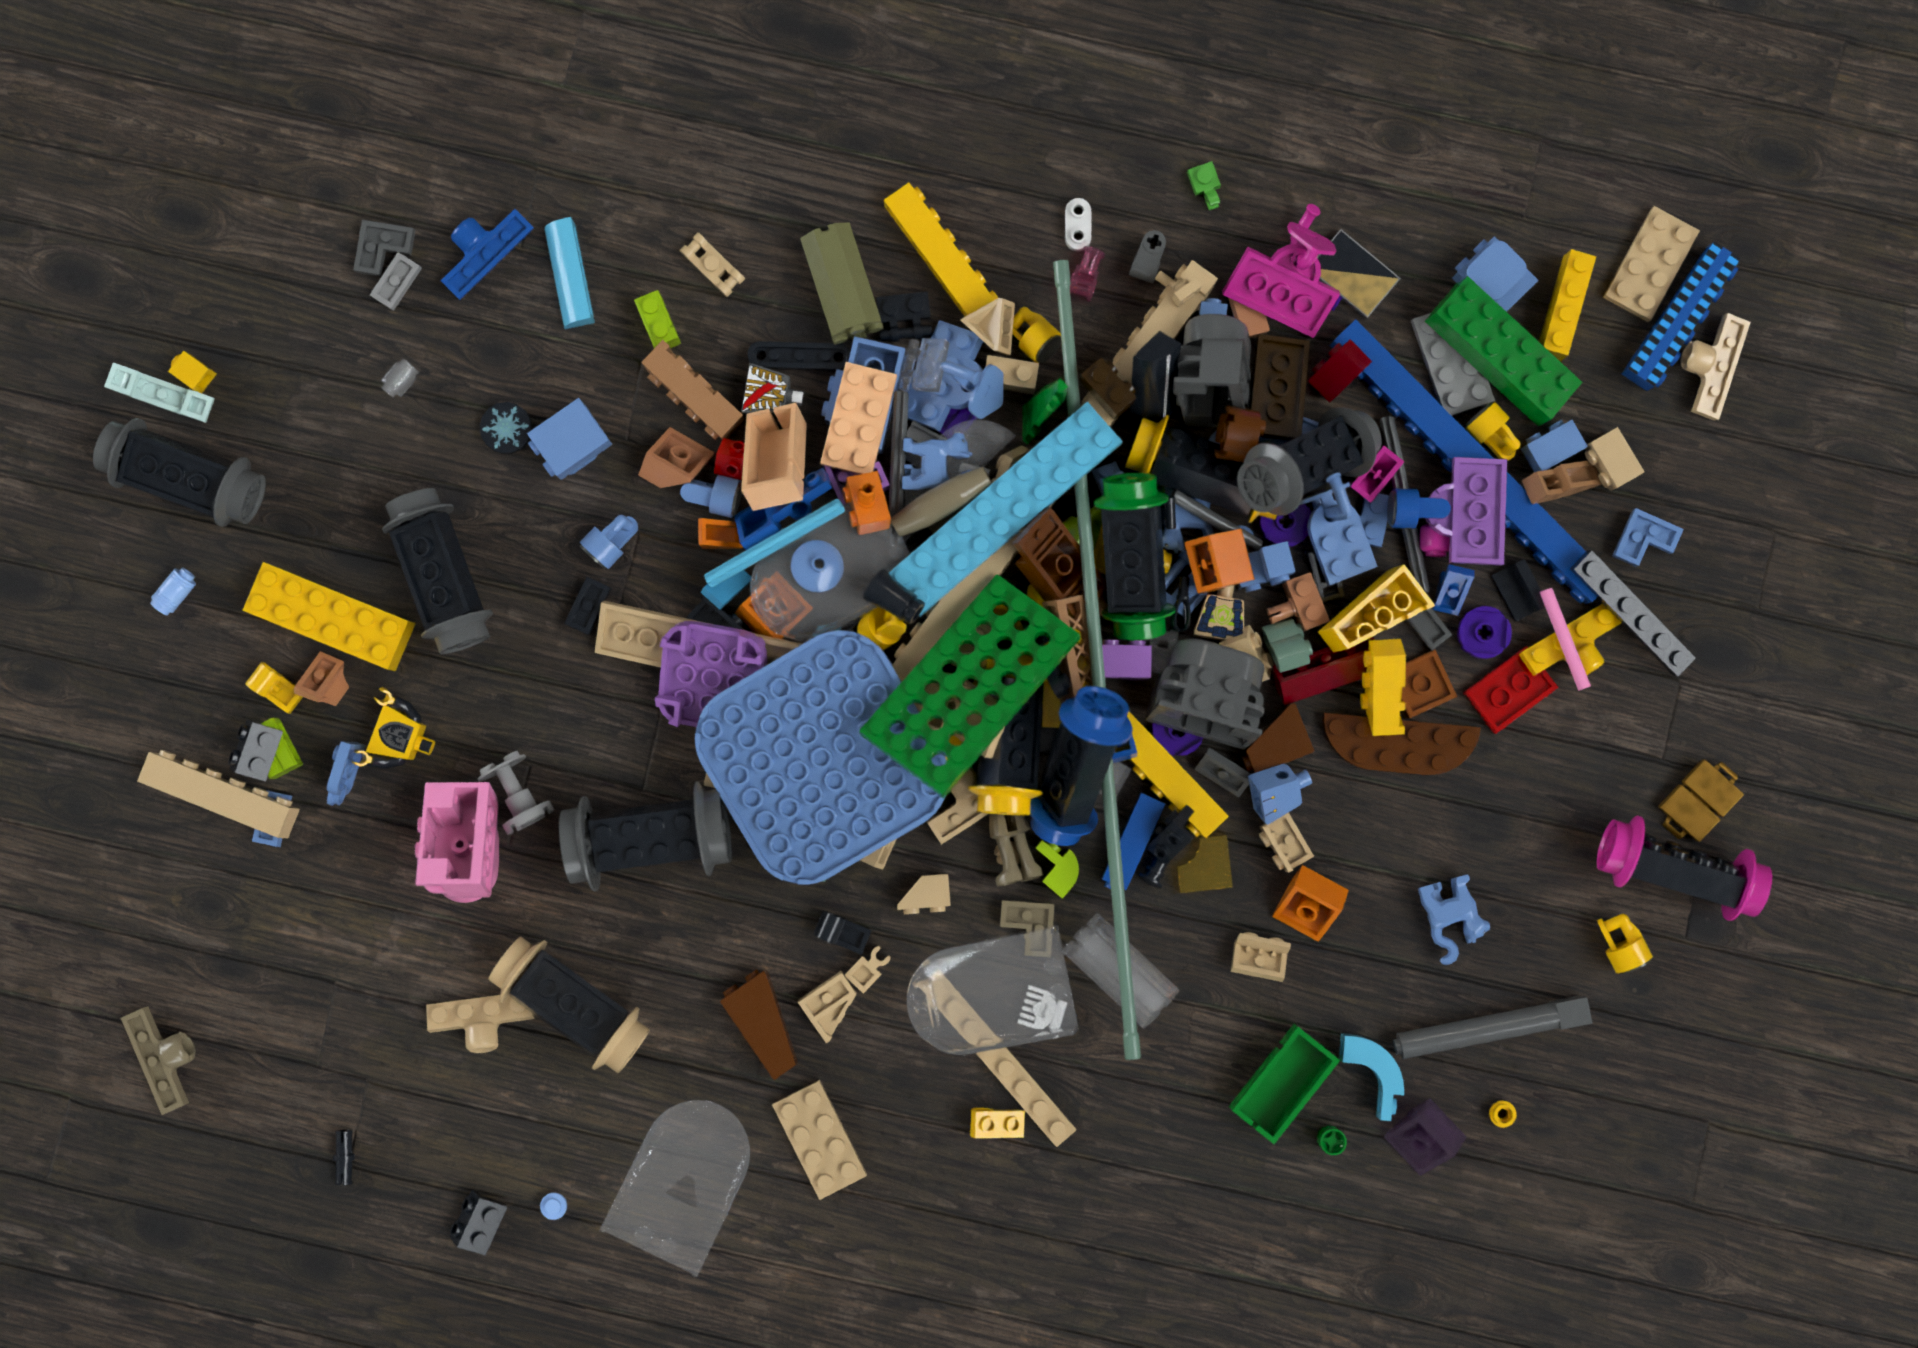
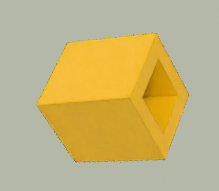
M185 351L178 354L172 360L171 368L168 370L169 373L188 387L201 394L217 374Z

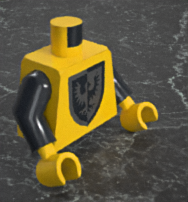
M383 687L379 688L380 691L386 693V697L383 700L374 697L378 704L383 705L366 752L362 750L354 751V753L362 754V760L358 763L351 762L357 766L367 764L371 767L388 769L404 765L407 760H414L417 751L430 755L434 749L435 740L423 736L426 725L421 723L422 717L412 703L396 695L392 696Z

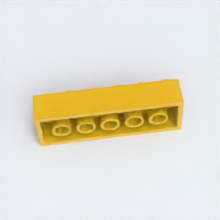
M265 562L261 565L243 608V611L395 672L416 624Z

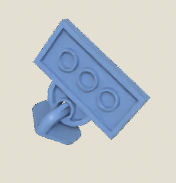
M939 320L905 390L909 394L908 420L915 421L920 425L940 432L950 409L960 410L968 407L970 413L976 418L983 419L1002 406L1003 372L992 364L982 370L981 366L974 361L983 343L974 332Z

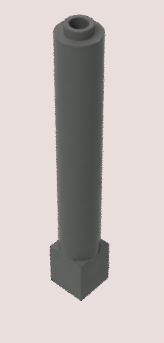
M1578 995L1549 1001L1550 1003L1400 1032L1396 1035L1397 1039H1393V1047L1396 1055H1401L1402 1059L1553 1029L1563 1030L1593 1024L1587 997Z

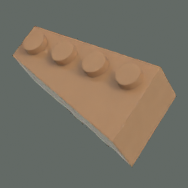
M664 340L641 362L649 373L647 378L658 388L663 385L669 391L666 394L667 397L676 405L681 402L688 409L685 413L697 423L700 419L707 426L704 430L714 440L718 437L721 440L723 438L727 439L745 420L744 416L717 390L714 391L712 386L700 374L692 371L691 366L680 355L676 356Z

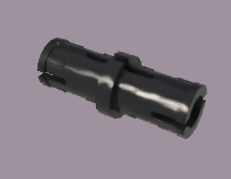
M345 1129L335 1131L336 1154L333 1155V1161H336L335 1185H341V1183L343 1185L353 1184L352 1160H355V1154L352 1153L353 1130L347 1129V1131Z

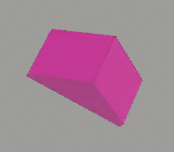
M1383 446L1376 455L1373 467L1366 474L1357 477L1350 487L1371 503L1402 466L1404 461L1386 446Z

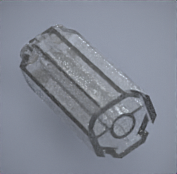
M1097 912L1087 922L1089 927L1082 926L1073 935L1076 941H1069L1061 952L1121 1007L1115 929ZM1129 943L1136 1022L1142 1028H1145L1160 1015V1011L1164 1006L1167 1007L1171 1003L1179 989Z

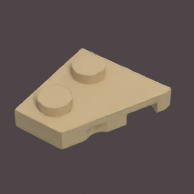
M840 971L798 1000V1004L826 1043L831 1040L833 1032L843 1019L848 1006L851 1005L855 998L856 991L843 972Z

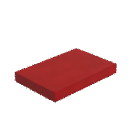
M1524 646L1463 692L1493 734L1500 732L1559 688L1546 670L1533 677L1519 656L1521 652L1529 648L1528 646Z

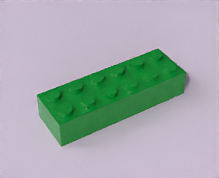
M1469 276L1457 283L1424 321L1537 426L1550 421L1582 384L1580 379Z

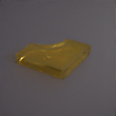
M1227 835L1200 838L1199 849L1194 858L1187 864L1177 866L1180 893L1233 887Z

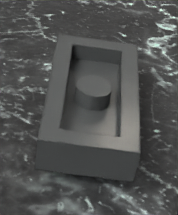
M1208 748L1195 768L1197 772L1237 797H1240L1249 785L1248 776L1251 773L1211 748Z

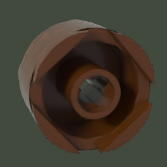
M1226 405L1224 409L1227 411V414L1221 413L1217 426L1215 442L1220 443V450L1215 449V456L1220 459L1244 463L1250 449L1258 445L1259 436L1264 435L1266 420L1261 419L1259 411Z

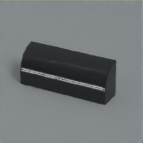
M1160 330L1133 356L1131 385L1136 390L1134 394L1136 400L1130 406L1129 423L1137 427L1140 426L1143 418L1158 423L1166 415L1170 417L1176 411V395L1173 393L1174 377H1178V359L1180 358L1181 343Z

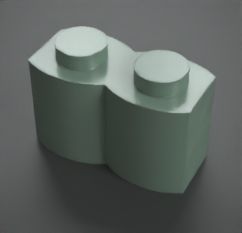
M1288 618L1262 627L1264 642L1280 673L1310 664L1309 656L1313 655L1309 640L1303 639L1304 632L1300 623L1296 624L1293 618Z

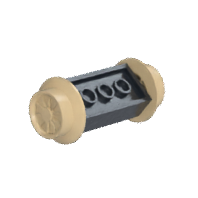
M519 937L501 957L488 979L501 989L499 1001L503 1003L511 997L597 1060L592 1069L596 1070L603 1065H607L619 1074L650 1031L649 1028L638 1021L639 1008L636 1007L629 1015L626 1009L545 952L544 949L547 941L543 940L536 945H532L523 937Z

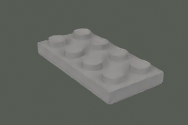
M1430 314L1412 319L1411 324L1438 403L1451 416L1487 405L1490 402L1493 403L1495 399L1489 381L1424 322Z

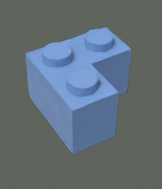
M1288 541L1248 553L1255 580L1238 584L1237 588L1238 590L1245 588L1246 593L1261 589L1260 584L1270 582L1271 586H1275L1290 580L1289 576L1296 571Z

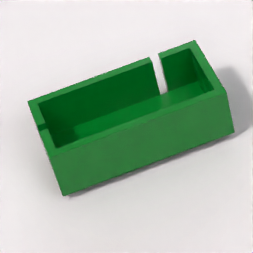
M1295 1024L1292 1025L1279 1042L1283 1047L1281 1049L1277 1047L1273 1049L1229 1105V1108L1250 1126L1252 1125L1255 1130L1273 1144L1277 1142L1340 1061Z

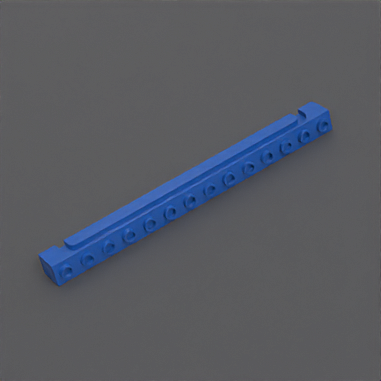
M1356 319L1330 344V347L1333 349L1338 343L1343 346L1351 339L1372 360L1356 378L1358 380L1363 379L1369 385L1368 390L1377 399L1381 398L1387 404V410L1393 416H1399L1406 423L1404 424L1405 428L1412 435H1418L1424 441L1423 446L1431 454L1436 453L1442 459L1441 464L1446 470L1452 473V458L1494 459ZM1507 472L1505 528L1509 527L1516 534L1514 537L1523 547L1528 546L1534 552L1533 557L1538 563L1543 566L1547 565L1553 571L1551 573L1553 578L1558 583L1565 584L1571 590L1570 594L1577 602H1583L1584 604L1593 602L1597 597L1570 570L1586 551L1538 503L1531 504L1526 490Z

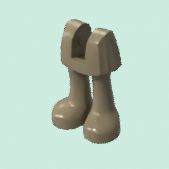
M989 815L990 837L996 840L1003 862V871L995 880L997 887L1044 876L1042 868L1035 863L1026 840L1025 832L1030 829V826L1025 816L1007 815L1008 830L1004 815ZM1011 837H1013L1017 852L1019 855L1021 865L1020 869L1017 865V861L1012 849L1010 841Z

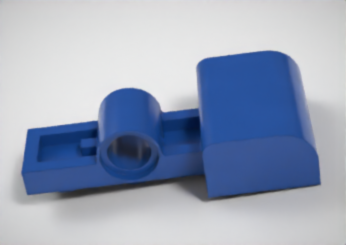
M823 467L816 472L809 473L803 479V500L755 511L749 506L734 516L740 544L745 550L781 531L780 521L787 516L800 520L811 514L812 507L810 502L832 489L829 475Z

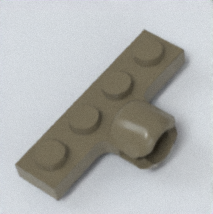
M148 1006L122 1017V1023L161 1115L188 1104L189 1101L177 1075V1068L194 1059L196 1048L192 1039L182 1032L165 1039L162 1038Z

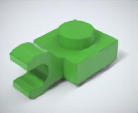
M1211 161L1188 169L1187 174L1195 196L1204 195L1209 211L1218 208L1220 200L1215 190L1219 189L1221 184L1213 162Z

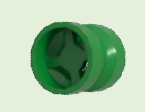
M1326 1125L1317 1133L1318 1146L1325 1153L1338 1155L1345 1150L1347 1139L1337 1127Z

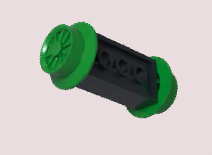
M1124 473L1108 476L1103 479L1104 495L1094 500V506L1101 508L1108 601V607L1102 610L1101 615L1104 619L1113 622V635L1116 638L1123 640H1146L1160 637L1166 633L1165 618L1175 613V606L1166 602L1161 504L1166 503L1169 500V496L1157 491V476L1151 473Z

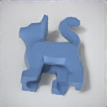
M956 432L947 440L931 439L920 443H915L912 438L905 437L903 451L921 456L922 465L919 469H915L913 465H904L905 476H902V489L921 490L935 488L949 480L947 457L961 459L972 456V452L968 451V442L965 440L964 433Z
M1164 486L1158 489L1161 492H1168V496L1174 491ZM1191 496L1192 499L1210 509L1211 503ZM1175 504L1176 528L1166 529L1165 525H1163V547L1167 550H1173L1174 554H1177L1179 550H1185L1184 539L1180 529H1198L1202 531L1204 537L1214 534L1212 527L1207 522Z
M1468 874L1451 879L1453 897L1443 900L1440 895L1442 890L1441 882L1418 888L1421 904L1428 913L1427 918L1431 927V937L1435 944L1448 950V954L1440 958L1441 964L1444 965L1452 964L1459 955L1458 946L1455 942L1442 935L1444 927L1463 921V934L1467 944L1471 942L1476 943L1477 938L1482 937L1490 930L1489 922L1483 920L1478 915L1476 902L1466 887V883L1470 880Z

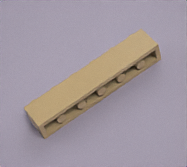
M160 750L159 753H148L137 782L274 837L289 838L300 810L291 806L293 801L277 796L276 799L268 796V791L258 787H254L253 790L244 787L246 783L236 778L230 777V780L221 778L223 773L210 768L203 771L198 769V763L188 759H184L183 762L175 759L176 754L165 750Z

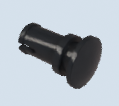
M1154 857L1150 866H1146V873H1139L1138 876L1146 884L1161 889L1162 885L1159 883V880L1164 879L1165 875L1163 873L1169 863L1165 865L1158 858Z

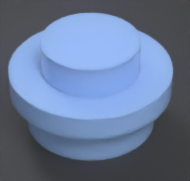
M552 1192L542 1199L540 1210L546 1218L556 1220L565 1214L567 1201L563 1195Z

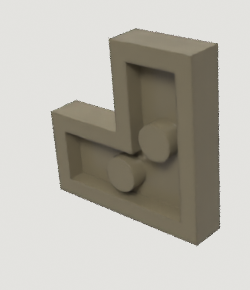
M1002 900L1000 927L1026 929L1025 955L1051 957L1055 904Z

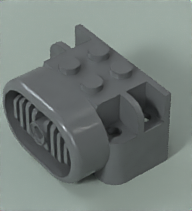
M1204 314L1190 319L1185 326L1183 346H1181L1180 358L1178 359V377H1174L1173 393L1176 395V405L1181 407L1186 427H1217L1221 413L1227 414V411L1224 409L1226 405L1250 409L1252 382L1249 364L1251 343L1247 326L1237 318L1223 314Z
M1199 639L1179 640L1173 645L1168 667L1164 669L1153 684L1145 721L1245 750L1262 735V729H1258V725L1264 713L1263 696L1260 693L1265 670L1264 664L1249 653Z

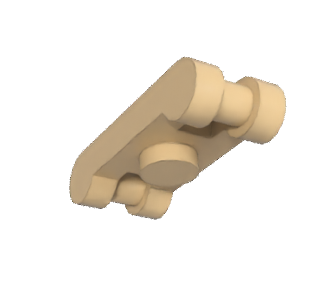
M697 232L692 237L693 241L688 246L684 245L680 252L723 295L728 297L732 293L731 289L737 283L741 284L745 278ZM702 248L706 253L699 259L695 253ZM727 272L730 276L724 282L721 281L719 278Z

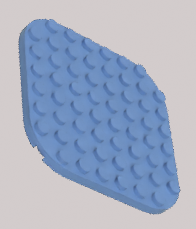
M839 630L826 632L810 639L716 695L705 706L699 717L695 733V747L703 768L718 793H720V797L761 865L769 873L781 880L801 885L824 881L923 824L936 813L944 798L859 733L863 725L902 682L884 651L874 641L862 634ZM915 703L908 707V712L911 714L919 713ZM895 723L891 726L890 731L894 734H900L905 730V725ZM920 738L915 739L911 743V747L915 750H921L926 745V741ZM938 754L932 759V763L936 766H942L947 761L946 757L942 754Z

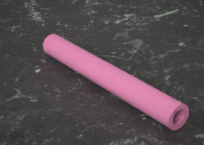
M1549 588L1539 592L1578 691L1590 687V682L1553 589Z

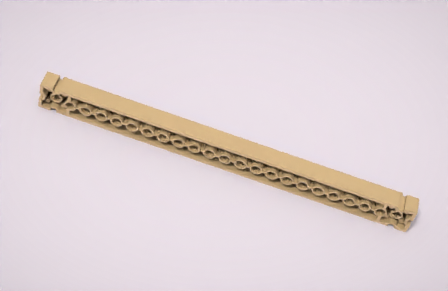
M1192 260L1188 266L1183 264L1176 273L1174 280L1162 271L1155 277L1158 282L1166 287L1157 302L1159 306L1157 308L1154 306L1150 308L1142 322V329L1136 327L1128 338L1127 349L1121 348L1113 359V364L1118 370L1116 375L1123 382L1127 380L1132 384L1133 356L1159 330L1176 340L1187 322L1196 313L1201 301H1205L1213 290L1218 278ZM1197 278L1202 285L1200 292L1178 307L1172 300L1176 292L1174 288L1186 279L1190 282ZM1088 392L1082 400L1081 406L1088 401L1111 428L1118 417L1114 420L1093 395ZM1026 527L952 589L939 603L937 602L926 612L928 618L923 624L918 622L910 633L911 641L908 645L902 643L894 654L896 661L892 666L901 681L907 677L910 666L915 667L994 576L998 574L1001 577L1018 554L1017 549L1012 543Z

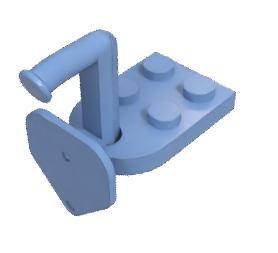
M1339 472L1326 478V482L1330 483V488L1302 498L1300 504L1312 502L1314 507L1308 519L1307 529L1327 585L1335 584L1378 567L1360 517L1351 506L1345 488L1349 487L1350 483H1342L1341 473Z

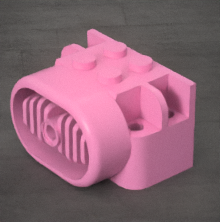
M489 782L425 783L422 817H419L417 822L420 842H416L415 856L418 858L417 886H424L430 893H442L448 899L460 903H469L482 897L491 896L492 888L498 877L499 834L497 830L498 799Z

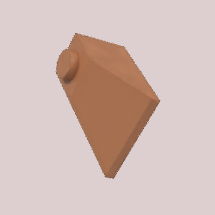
M669 427L646 452L638 475L660 488L690 483L709 462L715 452Z

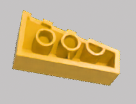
M1405 564L1388 569L1320 629L1318 633L1334 653L1349 649L1435 605Z

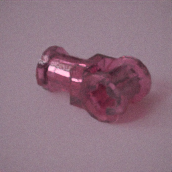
M1084 246L1082 250L1084 255L1080 265L1077 264L1075 272L1072 273L1070 279V294L1084 297L1086 301L1090 302L1098 281L1099 272L1097 269L1101 259H1104L1105 253L1099 249Z

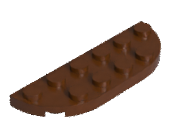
M1323 713V728L1326 738L1341 758L1358 768L1374 771L1417 775H1436L1451 771L1461 765L1471 755L1477 745L1481 727L1402 720L1405 726V734L1373 736L1368 717Z

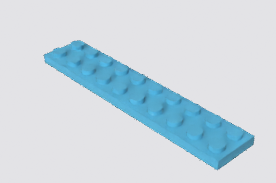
M1088 401L889 572L895 580L925 603L919 617L925 614L1033 521L1041 511L1054 503L1123 443Z

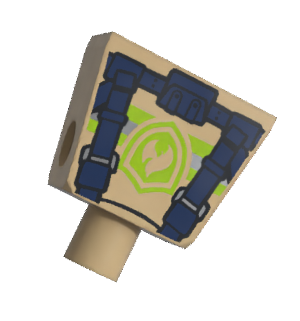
M1234 586L1218 590L1217 595L1207 594L1205 596L1192 636L1225 641L1243 634L1244 600L1232 598Z

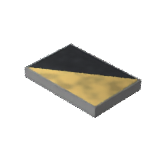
M1340 229L1331 240L1336 248L1335 255H1318L1321 266L1319 280L1339 290L1342 300L1367 319L1401 278Z

